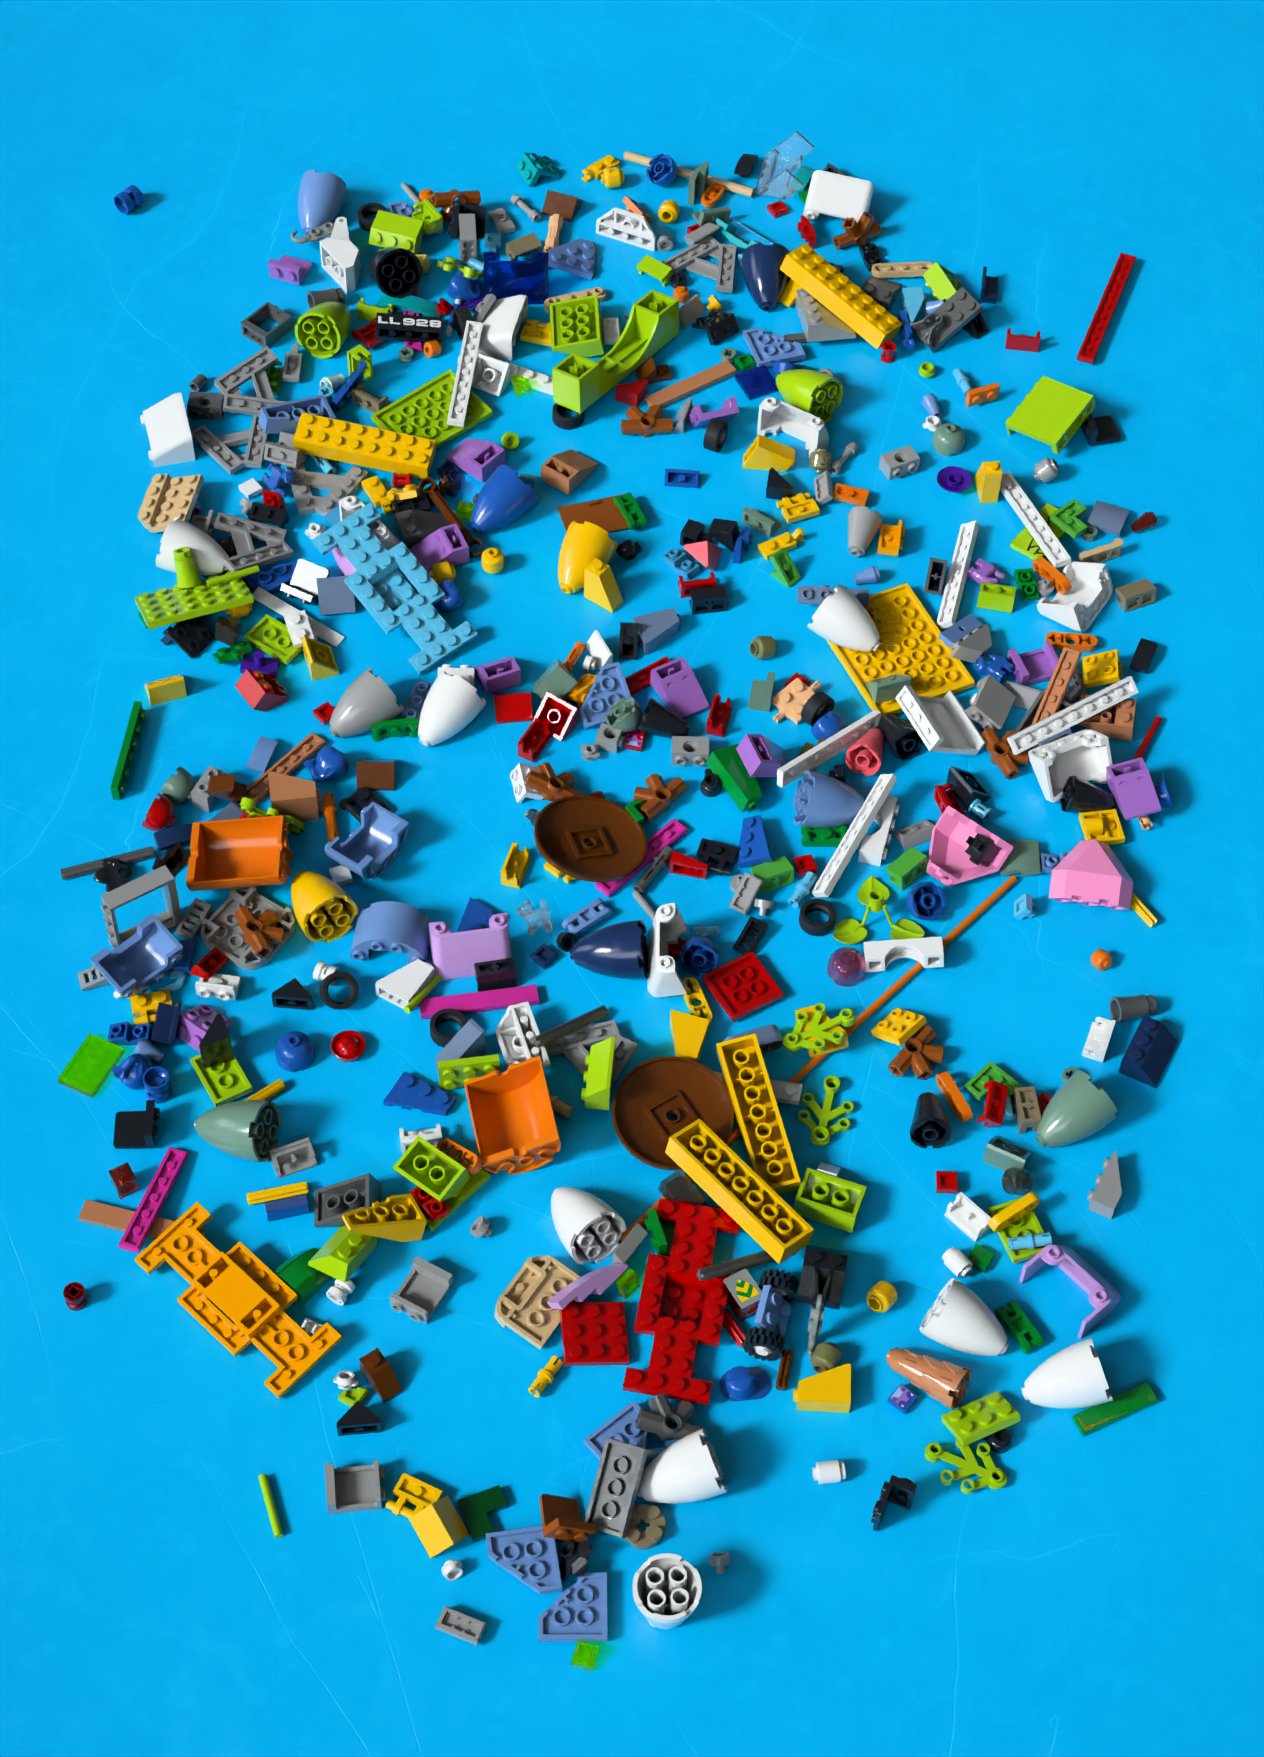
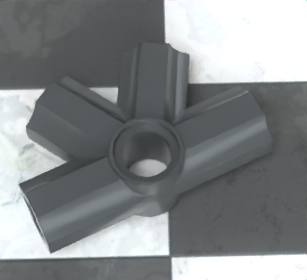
M664 1394L651 1398L648 1404L652 1412L640 1409L635 1423L637 1429L657 1434L663 1441L682 1439L693 1432L704 1429L702 1426L688 1423L696 1414L694 1405L689 1401L682 1400L672 1409L667 1396Z

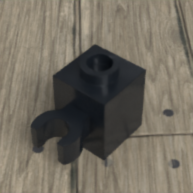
M688 519L680 534V545L684 546L703 541L713 543L711 540L713 536L708 532L704 533L705 524Z
M977 833L975 838L969 836L966 840L969 846L965 852L970 856L969 860L977 866L981 863L987 867L999 850L998 846Z

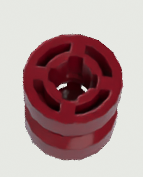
M72 1282L65 1286L63 1295L67 1307L73 1311L82 1310L88 1300L84 1286L78 1282Z

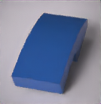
M748 526L742 530L737 538L733 563L740 564V557H744V551H748V544L752 545L753 534H749L750 527Z
M129 1022L110 1024L107 1042L116 1045H137L141 1039H148L150 1041L153 1026L150 1023L131 1026Z

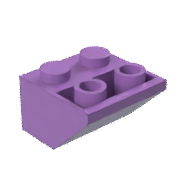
M505 656L473 666L486 694L521 684V670L514 657Z

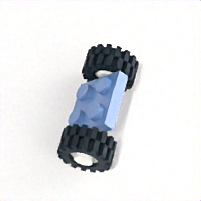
M768 1269L767 1271L764 1270L761 1274L758 1287L762 1293L754 1321L759 1329L757 1327L749 1328L743 1346L744 1351L748 1355H754V1358L758 1359L759 1357L763 1361L765 1359L776 1361L781 1358L784 1336L787 1332V1324L791 1315L792 1306L789 1303L795 1300L799 1284L796 1276H791L792 1273L790 1272L784 1273L785 1270L778 1271V1269H774L772 1271Z

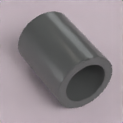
M198 374L189 383V387L194 392H198L207 383V378L203 374Z

